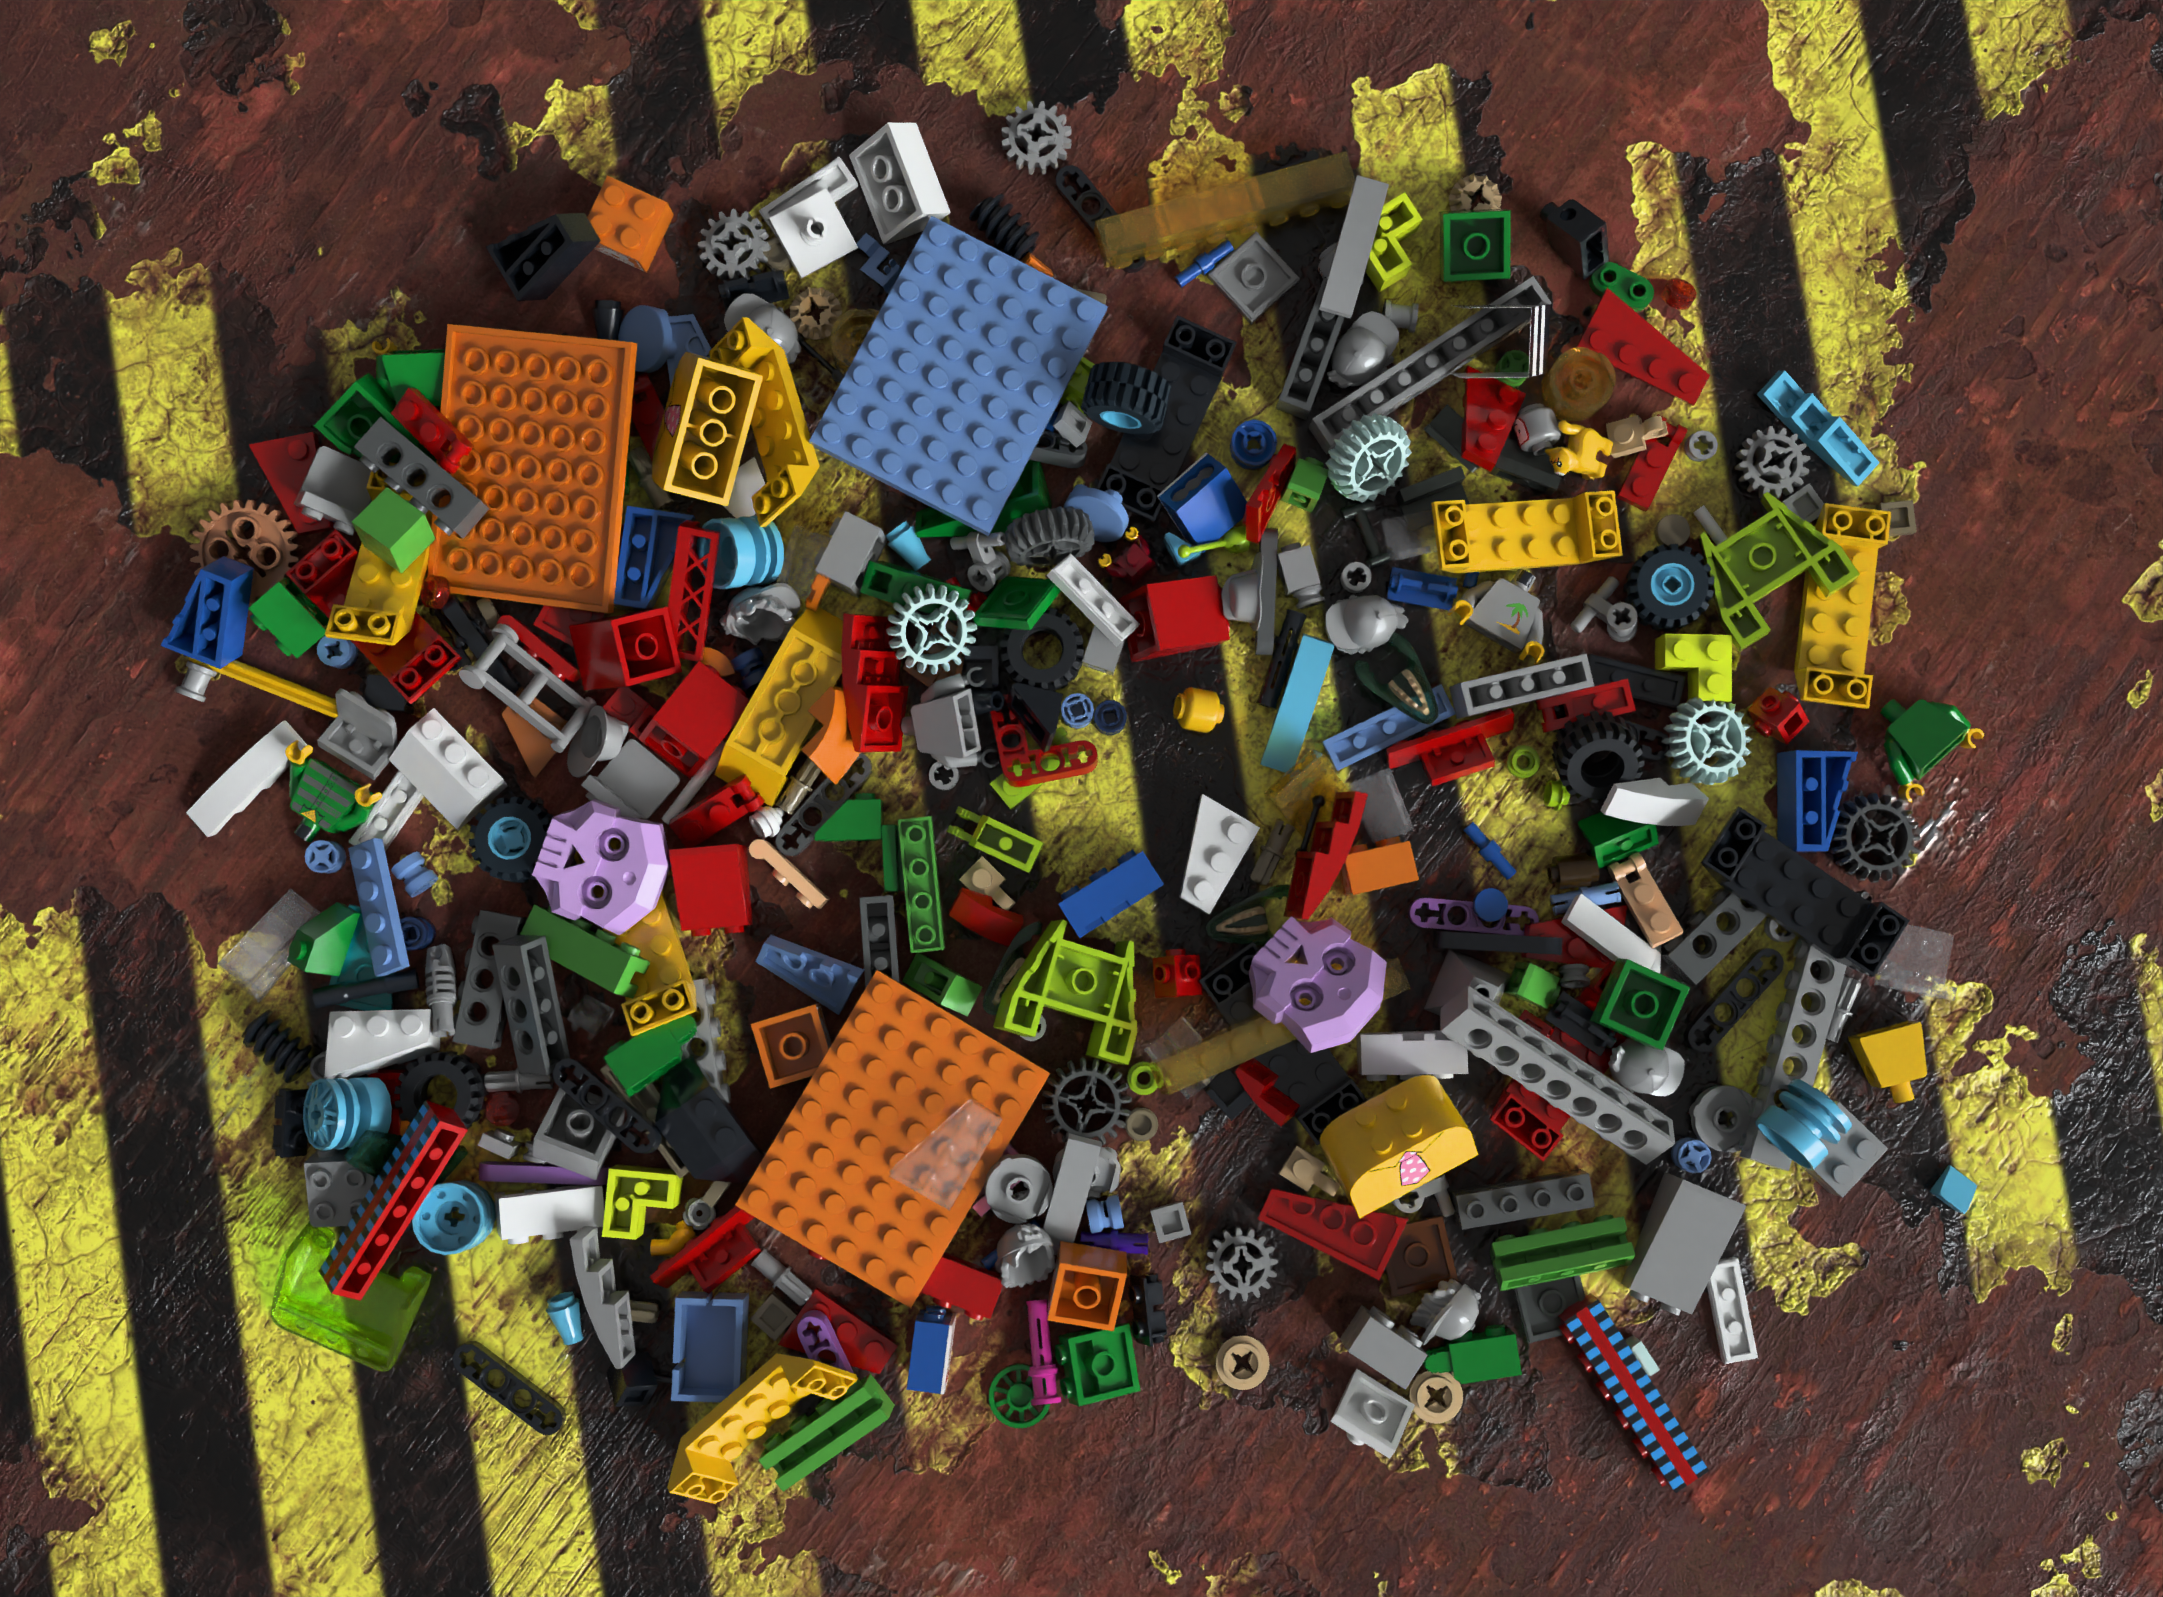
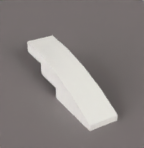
M282 721L238 759L186 813L207 837L216 835L235 813L242 812L261 790L270 788L289 767L290 760L285 754L286 748L295 740L299 741L298 748L300 751L307 744L287 721Z

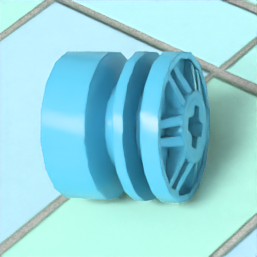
M756 515L750 517L743 516L738 519L717 518L704 523L702 528L720 532L713 588L729 589L739 588L743 585H768L777 579L784 562V545L781 534L773 521L766 527H760ZM698 537L697 555L699 558L709 553L711 539ZM708 558L703 561V563H704V565L706 566V568H707Z
M358 1077L349 1080L343 1078L316 1080L307 1091L303 1109L304 1129L309 1143L317 1150H339L346 1147L355 1149L375 1148L379 1146L388 1135L391 1124L392 1106L390 1094L386 1085L379 1078Z
M1793 1079L1788 1084V1089L1791 1093L1782 1091L1779 1094V1099L1787 1111L1775 1105H1770L1755 1123L1760 1132L1781 1152L1800 1166L1813 1171L1828 1155V1150L1820 1138L1832 1144H1837L1841 1138L1838 1132L1846 1134L1852 1128V1123L1835 1102L1823 1092L1800 1079Z
M460 1180L437 1184L431 1188L412 1219L413 1231L420 1244L431 1252L442 1255L461 1253L484 1242L492 1232L496 1220L495 1203L489 1192L478 1183ZM459 1210L460 1214L465 1215L464 1220L458 1221L457 1218H452V1212Z

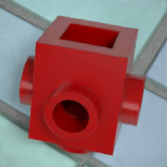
M1769 687L1748 709L1754 721L1752 726L1760 735L1765 738L1772 736L1786 745L1809 722L1801 704L1794 695L1788 691L1781 693L1772 687Z
M1185 949L1166 950L1165 957L1153 958L1155 998L1202 995V985L1199 982L1201 979L1200 956L1186 955Z

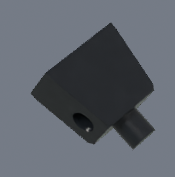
M1569 199L1560 207L1554 202H1550L1543 207L1540 212V218L1547 223L1548 241L1551 248L1583 280L1609 261L1607 224L1604 220L1574 199Z

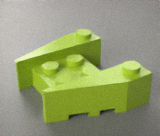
M1768 492L1764 493L1760 500L1768 513L1717 546L1713 545L1705 532L1700 534L1699 537L1705 565L1709 564L1711 568L1708 576L1714 577V584L1711 586V590L1714 591L1713 597L1720 624L1727 635H1732V642L1739 652L1766 636L1771 630L1753 604L1806 570L1810 573L1826 598L1854 581L1860 575L1840 545L1832 539H1828L1816 530V527L1801 519Z
M1051 921L1002 994L993 1027L1024 1037H1035L1043 1007H1048L1094 1021L1086 1052L1087 1056L1114 1064L1129 1065L1137 1036V1020H1135L1134 1014L1136 989H1133V967H1135L1134 942L1129 940L1116 942L1114 953L1109 954L1063 939L1067 921Z

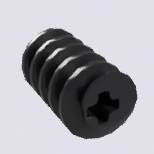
M1002 193L994 198L990 196L984 199L970 213L969 220L977 221V228L980 231L986 230V238L988 240L995 239V248L999 250L1004 249L1003 253L1019 261L1028 252L1032 254L1040 233L1036 231L1031 235L1027 234L1031 226L1030 222H1026L1021 226L1018 225L1022 214L1019 212L1013 216L1009 215L1013 204L1008 203L1002 207L1000 205L1004 199Z
M269 1009L247 1026L241 1036L244 1038L243 1044L246 1048L254 1047L253 1053L256 1057L264 1055V1064H274V1073H284L283 1080L286 1083H291L308 1070L316 1056L308 1057L312 1049L310 1044L302 1049L298 1048L302 1040L301 1036H297L292 1040L288 1039L292 1032L291 1027L281 1032L278 1030L282 1019L279 1018L270 1023L268 1020L273 1011Z

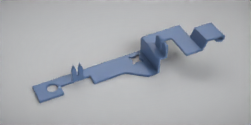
M865 233L856 243L858 249L864 251L869 257L860 270L880 284L886 293L889 294L902 268L894 259H891L889 261L891 269L888 265L883 269L886 275L880 272L877 268L890 252Z

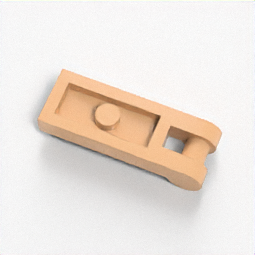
M761 839L751 842L749 846L751 856L756 859L766 860L775 868L771 872L772 875L785 886L790 882L799 891L795 896L809 909L813 905L821 909L830 900L827 895L770 842Z
M1639 852L1630 855L1628 860L1621 864L1615 862L1607 866L1612 880L1618 883V890L1652 949L1683 934V929L1652 878ZM1635 872L1638 880L1629 884L1626 875Z

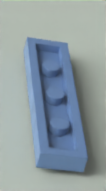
M1442 684L1424 692L1430 710L1429 715H1424L1403 702L1322 741L1321 743L1335 772L1455 715L1456 713ZM1418 696L1412 698L1416 704L1423 707Z
M372 838L348 848L374 973L375 976H386L410 965L383 839Z

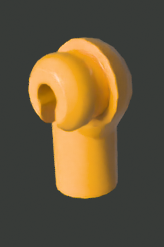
M682 1220L677 1223V1230L670 1238L651 1239V1256L676 1255L679 1253L685 1243L695 1237L696 1233L693 1226H688Z

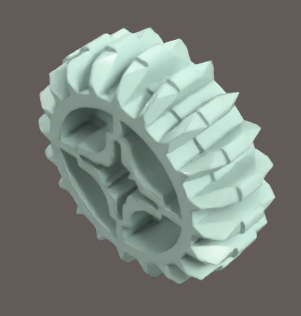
M1376 413L1372 416L1363 414L1360 421L1352 420L1349 429L1342 428L1343 435L1340 439H1334L1336 446L1328 451L1331 459L1325 463L1329 468L1328 477L1332 481L1331 484L1346 498L1362 503L1367 499L1374 501L1378 494L1385 496L1386 489L1389 486L1395 487L1394 481L1398 477H1403L1401 471L1409 465L1406 458L1412 453L1408 447L1411 441L1406 435L1407 432L1395 420Z
M927 584L926 594H922L921 589L916 586L913 588L916 595L915 598L911 599L907 593L902 594V598L906 602L904 607L896 602L893 604L894 609L900 614L899 616L888 615V620L893 624H897V626L886 629L888 635L897 636L889 641V645L891 648L901 647L897 650L895 656L899 660L908 656L905 661V665L908 668L913 667L918 661L917 671L919 673L925 671L927 664H929L932 674H937L938 664H941L943 669L948 672L950 671L948 661L953 660L957 665L962 663L961 659L957 656L960 651L967 656L971 653L964 644L965 642L975 643L976 638L967 634V632L977 630V625L966 621L972 619L975 614L972 610L963 611L969 603L966 599L956 602L959 597V593L956 590L951 591L946 597L947 587L945 585H940L937 594H935L932 584ZM927 604H942L939 609L936 608L929 615H921L915 612L918 608ZM951 609L956 615L958 624L955 638L945 629L949 619L947 615ZM908 620L918 627V635L915 639L917 643L913 649L909 646L906 639ZM921 622L926 625L931 623L932 626L933 622H936V627L944 637L938 633L935 635L931 633V636H928V632ZM935 643L949 646L939 653L923 654L924 650L928 651Z
M1697 697L1690 698L1687 703L1677 706L1678 712L1668 716L1673 724L1666 725L1663 728L1670 733V737L1662 741L1670 745V750L1664 755L1674 757L1670 767L1674 769L1681 768L1679 776L1683 778L1690 777V782L1695 784L1713 785L1714 783L1726 782L1728 777H1734L1738 774L1737 768L1746 765L1742 756H1747L1751 753L1745 747L1746 743L1752 740L1751 737L1745 735V730L1750 725L1741 723L1744 713H1734L1736 704L1725 703V701L1715 702L1714 698L1712 701L1703 702L1701 698L1698 701ZM1702 714L1711 717L1710 722L1705 724H1698L1696 720ZM1711 756L1719 758L1713 766L1703 763L1706 758Z

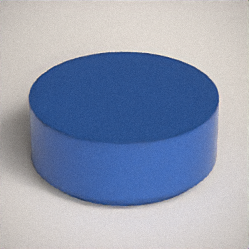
M1483 889L1473 899V911L1483 921H1497L1507 912V898L1497 889Z

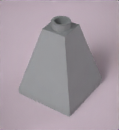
M1449 949L1424 1009L1440 1016V1008L1467 985L1499 1005L1511 974Z

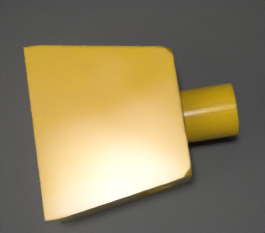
M1905 1021L1848 1037L1871 1086L1878 1088L1890 1087L1894 1103H1903L1915 1099L1910 1081L1926 1077L1927 1075L1921 1022Z

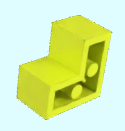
M1406 192L1384 204L1366 269V273L1378 292L1383 291L1407 276L1412 266L1411 261L1399 242L1416 233L1423 219Z
M1664 634L1655 639V669L1669 672H1688V700L1697 697L1698 701L1701 698L1703 702L1712 701L1713 698L1715 702H1731L1732 635Z
M621 1164L609 1168L602 1237L636 1240L644 1234L646 1206L668 1209L678 1206L681 1200L683 1177L679 1179L673 1169Z

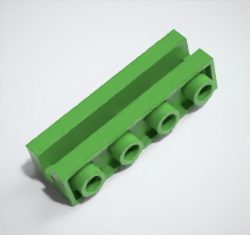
M933 817L898 819L911 953L944 950L945 940Z
M534 904L520 935L545 936L551 960L612 993L634 998L639 986L630 981L635 971L645 974L650 964V961L639 956L641 952L639 948L622 942L621 946L614 943L616 936L600 929L596 933L591 931L592 924L581 918L574 921L551 912L550 904L548 908Z
M1604 1215L1595 1218L1593 1223L1581 1225L1579 1221H1574L1562 1225L1561 1229L1548 1231L1547 1228H1539L1530 1231L1528 1236L1516 1238L1515 1235L1511 1234L1497 1238L1496 1242L1491 1244L1489 1253L1500 1291L1631 1265L1635 1252L1632 1242L1628 1243L1625 1235L1627 1226L1624 1216L1613 1218V1215Z
M870 1373L861 1380L858 1378L843 1396L835 1400L825 1398L816 1406L815 1409L817 1411L809 1416L805 1413L800 1415L790 1424V1429L781 1435L780 1432H776L770 1436L763 1444L765 1449L758 1461L766 1471L772 1466L778 1472L775 1482L782 1491H785L888 1420L895 1405Z

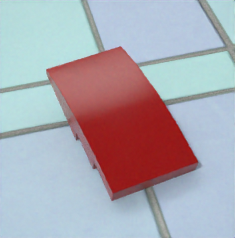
M843 614L841 646L842 684L847 721L854 751L901 752L903 732L901 723L906 713L909 686L898 685L901 659L899 660L895 656L897 651L892 650L889 645V641L893 639V636L888 635L886 629L895 626V624L888 620V616Z
M1358 791L1336 792L1330 821L1316 822L1310 852L1297 851L1284 917L1290 918L1292 916L1296 919L1308 920L1327 895L1343 867L1354 842L1368 794Z

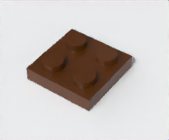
M1441 1214L1406 1223L1385 1268L1392 1297L1438 1287L1440 1281L1448 1282L1449 1279H1454L1458 1282Z

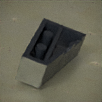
M569 213L550 216L527 227V230L507 236V239L499 243H492L486 246L517 301L520 302L546 300L601 240L585 213Z

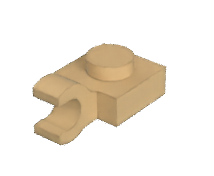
M1637 415L1606 424L1608 439L1613 442L1611 455L1614 458L1647 450L1645 440L1668 435L1666 422H1662L1661 416L1649 418L1642 423V419Z
M983 856L959 879L969 890L991 896L1002 909L1009 911L1016 903L1000 888L1006 879Z
M1295 1145L1279 1172L1281 1176L1307 1192L1312 1184H1315L1334 1197L1340 1187L1338 1182L1320 1172L1325 1165L1323 1161Z

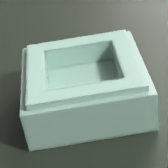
M1634 1335L1625 1340L1647 1375L1652 1376L1660 1370L1642 1341Z

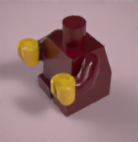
M1130 527V532H1125V538L1132 542L1122 551L1123 555H1118L1112 561L1111 556L1104 553L1102 555L1103 559L1099 558L1098 563L1110 575L1121 578L1133 589L1155 567L1156 563L1149 557L1150 550L1147 541L1138 534L1137 528Z

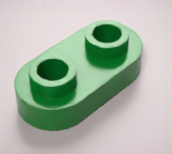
M1606 262L1592 273L1589 278L1590 288L1596 295L1602 297L1605 289L1608 288L1635 312L1645 309L1654 296V288L1648 279L1613 262ZM1605 273L1611 274L1613 282H1607L1603 275ZM1633 288L1641 289L1643 295L1641 297L1634 295Z

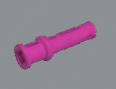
M1047 1299L1026 1301L1033 1365L1028 1370V1376L1032 1377L1034 1398L1031 1399V1405L1060 1403L1061 1397L1057 1396L1055 1376L1059 1372L1056 1364L1052 1362L1049 1321L1047 1320ZM1038 1318L1041 1325L1042 1349L1039 1348ZM1041 1354L1044 1357V1365H1041ZM1043 1378L1046 1379V1395L1043 1391Z

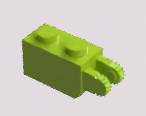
M958 806L955 813L965 820L977 823L978 826L973 835L964 832L963 829L951 825H949L946 832L969 842L970 846L1030 874L1044 845L1043 842L986 815L981 817Z

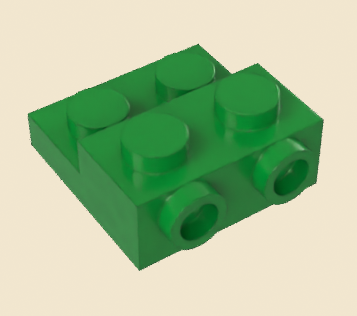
M1116 1324L1114 1331L1084 1329L1058 1336L1060 1344L1055 1346V1357L1058 1364L1063 1365L1065 1378L1060 1380V1389L1063 1397L1069 1399V1403L1083 1406L1140 1391L1130 1324Z

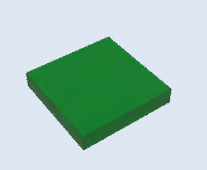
M1006 576L975 612L974 622L977 626L1031 630L1061 590L1050 579Z

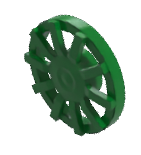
M1015 1363L1003 1368L997 1373L990 1385L989 1404L991 1410L999 1421L1009 1427L1027 1428L1033 1426L1044 1418L1050 1407V1404H1044L1042 1411L1039 1413L1031 1405V1399L1034 1398L1033 1387L1030 1386L1032 1377L1028 1376L1025 1382L1022 1381L1021 1370L1028 1371L1030 1370L1029 1367H1032L1028 1364ZM1016 1370L1017 1380L1015 1383L1007 1375V1373ZM1001 1378L1009 1385L1008 1389L996 1386ZM1043 1378V1388L1046 1390V1379ZM994 1392L1006 1394L1007 1398L995 1402ZM1008 1403L1010 1407L1004 1416L997 1407ZM1028 1408L1035 1417L1025 1421L1024 1410ZM1014 1410L1019 1411L1020 1421L1009 1419Z

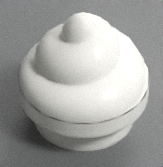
M761 806L755 810L754 814L749 817V821L756 834L762 839L768 836H776L783 823L784 810L770 806Z

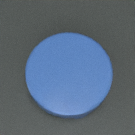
M639 305L631 309L624 317L620 326L618 341L637 343L635 371L643 373L655 372L663 366L667 359H672L675 356L677 345L672 339V329L667 311L652 306Z
M1078 484L1069 494L1063 507H1073L1087 513L1090 521H1092L1095 534L1094 540L1099 542H1113L1120 539L1129 523L1128 514L1121 504L1123 501L1122 496L1117 491L1111 489L1104 492Z

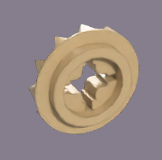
M1473 173L1465 178H1460L1452 188L1449 196L1451 211L1470 210L1472 199L1467 196H1473L1478 190H1481L1480 199L1484 201V204L1478 203L1473 210L1500 209L1502 196L1499 193L1498 185L1490 181L1487 175L1477 176Z
M808 287L802 293L796 294L795 300L790 305V319L795 323L797 332L801 333L804 337L813 340L824 339L838 329L842 320V308L834 293L825 290L823 287ZM813 301L819 309H825L824 312L820 313V325L817 324L812 316H806L807 313L811 312V302Z
M1248 1335L1232 1336L1225 1343L1221 1344L1216 1355V1369L1222 1381L1231 1388L1248 1390L1258 1386L1265 1379L1269 1370V1356L1259 1340ZM1252 1351L1249 1354L1248 1362L1253 1371L1241 1367L1233 1373L1237 1363L1232 1353L1243 1357Z
M1425 1371L1422 1374H1418L1410 1386L1409 1402L1415 1405L1413 1410L1416 1415L1426 1422L1434 1424L1447 1422L1454 1418L1461 1409L1463 1403L1462 1387L1449 1372L1432 1374ZM1428 1385L1435 1390L1443 1389L1440 1395L1445 1403L1444 1406L1435 1400L1430 1403L1427 1401L1430 1398L1426 1388Z

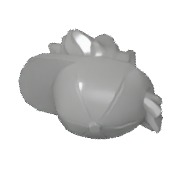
M742 294L737 297L726 311L724 318L726 330L729 332L742 317L749 318L784 349L788 364H793L797 355L801 352V346L798 342V332L795 323L784 313L783 308H777L773 303H768L755 294Z
M1371 311L1362 314L1340 339H1337L1331 353L1332 371L1327 372L1328 380L1341 388L1362 386L1378 377L1380 373L1387 371L1386 366L1393 362L1394 358L1391 354L1399 342V331L1395 324L1381 313Z
M775 583L765 588L751 586L733 597L726 614L722 616L719 622L723 629L726 630V635L731 633L738 638L747 639L754 645H757L761 639L778 642L779 639H785L789 630L796 622L793 617L800 610V598L797 592L786 583Z
M1351 595L1349 599L1336 601V604L1328 609L1325 615V630L1329 640L1336 646L1337 650L1349 653L1350 655L1356 652L1362 654L1366 651H1372L1374 647L1385 644L1391 638L1395 629H1404L1409 620L1403 615L1405 611L1403 607L1391 604L1378 595L1359 597Z
M1626 1038L1625 1042L1621 1043L1617 1048H1612V1055L1608 1063L1615 1082L1628 1089L1631 1093L1637 1092L1665 1097L1674 1093L1684 1074V1059L1679 1053L1665 1046L1663 1050L1654 1049L1631 1038Z
M1030 1223L1016 1224L1007 1230L998 1241V1259L994 1268L996 1272L1002 1273L1001 1284L1004 1287L1013 1288L1018 1285L1023 1287L1026 1283L1029 1285L1033 1284L1035 1280L1041 1282L1046 1280L1048 1273L1055 1269L1053 1243L1044 1229Z
M1449 1279L1448 1282L1440 1281L1438 1283L1439 1289H1436L1433 1293H1425L1421 1299L1422 1303L1412 1313L1410 1320L1411 1325H1417L1426 1329L1421 1338L1422 1345H1426L1435 1335L1447 1340H1453L1462 1337L1467 1331L1473 1330L1479 1314L1478 1305L1481 1294L1466 1284L1461 1285L1454 1279Z

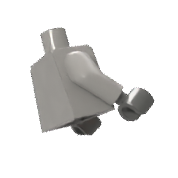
M982 666L971 667L966 675L961 676L959 673L934 682L921 694V702L911 707L912 716L904 717L901 723L904 735L916 737L917 748L920 752L931 754L932 758L949 768L976 766L977 762H982L986 767L992 768L999 763V759H988L985 756L988 752H998V747L995 744H987L981 752H978L981 750L971 688L965 689V685L968 684L978 687L985 683L986 679L976 682L971 678V673L982 669Z

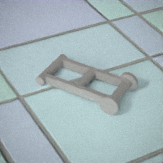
M497 624L492 630L493 641L473 666L465 665L459 671L461 680L474 689H481L484 686L553 741L551 744L553 750L559 753L563 752L587 719L590 710L597 705L596 701L591 697L582 698L518 646L519 637L511 627L505 624ZM502 650L506 651L535 675L519 697L515 696L486 672ZM545 684L577 709L561 731L529 707Z

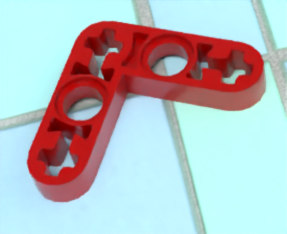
M1007 694V695H1003V696H1004V705H1003V706H1007L1006 701H1007V698H1008V694ZM1008 707L1011 724L1007 725L1004 724L1001 710L990 712L1003 776L1010 786L1025 787L1084 775L1096 768L1098 753L1096 747L1091 742L1083 740L1051 746L1046 752H1043L1041 749L1029 751L1024 726ZM1008 734H1016L1021 738V741L1016 747L1008 748L1003 745V738ZM1079 752H1085L1086 756H1088L1086 763H1081L1080 759H1078ZM1064 754H1068L1070 767H1065ZM1047 757H1054L1059 760L1060 764L1056 770L1046 771L1041 767L1042 761ZM1031 761H1035L1036 774L1032 772ZM1020 765V768L1024 769L1021 776H1015V773L1012 772L1014 770L1013 766Z

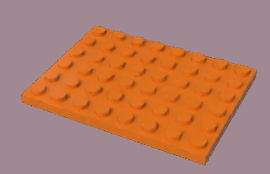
M447 324L440 412L474 446L468 456L463 455L459 461L461 466L456 473L449 474L490 509L464 538L455 531L450 536L434 523L438 517L432 513L431 529L436 539L430 544L426 590L602 613L614 612L637 343ZM451 495L443 496L440 499L439 508L449 504Z
M876 970L735 1206L911 1308L982 1190L989 1170L1001 1158L1048 1079L1050 1072L891 977Z

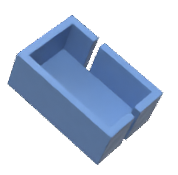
M682 1291L675 1298L673 1363L678 1364L672 1370L671 1401L721 1403L746 1381L749 1293L719 1292L712 1299L713 1292Z

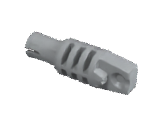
M446 944L428 948L426 956V1004L432 1009V1035L435 1037H447V1031L449 1036L455 1034L453 1007L456 1006L458 1001L456 995V969L451 947Z

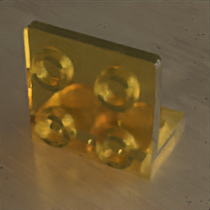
M1313 748L1264 792L1302 838L1304 837L1314 806L1312 799L1315 795H1322L1325 798V804L1320 807L1316 822L1330 821L1336 792L1350 791L1329 767L1332 763L1325 754ZM1315 822V825H1314V828H1313V831H1312V834H1311L1310 839L1314 836V831H1315L1316 822Z

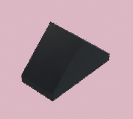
M1017 682L1011 686L1006 704L1041 750L1046 752L1050 749L1056 733L1063 694Z

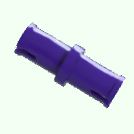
M1111 1229V1233L1099 1232L1091 1234V1232L1081 1231V1242H1094L1082 1243V1245L1123 1251L1128 1254L1148 1255V1244H1135L1148 1243V1233H1119L1117 1229Z

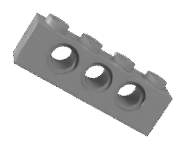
M1586 653L1461 682L1450 686L1449 689L1456 718L1460 719L1593 687L1594 682Z
M708 978L693 980L696 988V1006L701 1010V1018L696 1023V1036H693V1038H690V1041L681 1046L683 1053L681 1062L693 1054L704 1071L709 1074L711 1081L726 1102L731 1103L730 1087L728 1083L723 1082L722 1070H726V1058L724 1051L719 1050L717 1037H721V1024L719 1018L714 1017L712 1004L717 1002L714 984H709ZM695 1038L702 1039L706 1044V1051L702 1056L695 1055L691 1049V1043Z

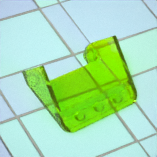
M309 1221L281 1257L270 1313L273 1322L290 1333L381 1372L389 1371L394 1366L428 1290L432 1274L418 1267H410L405 1270L399 1280L379 1271L361 1301L331 1294L319 1269L332 1250L335 1234L327 1227H313Z

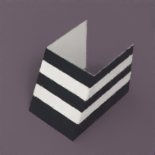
M1550 304L1451 305L1459 308H1531L1529 372L1449 374L1459 378H1527L1547 373Z

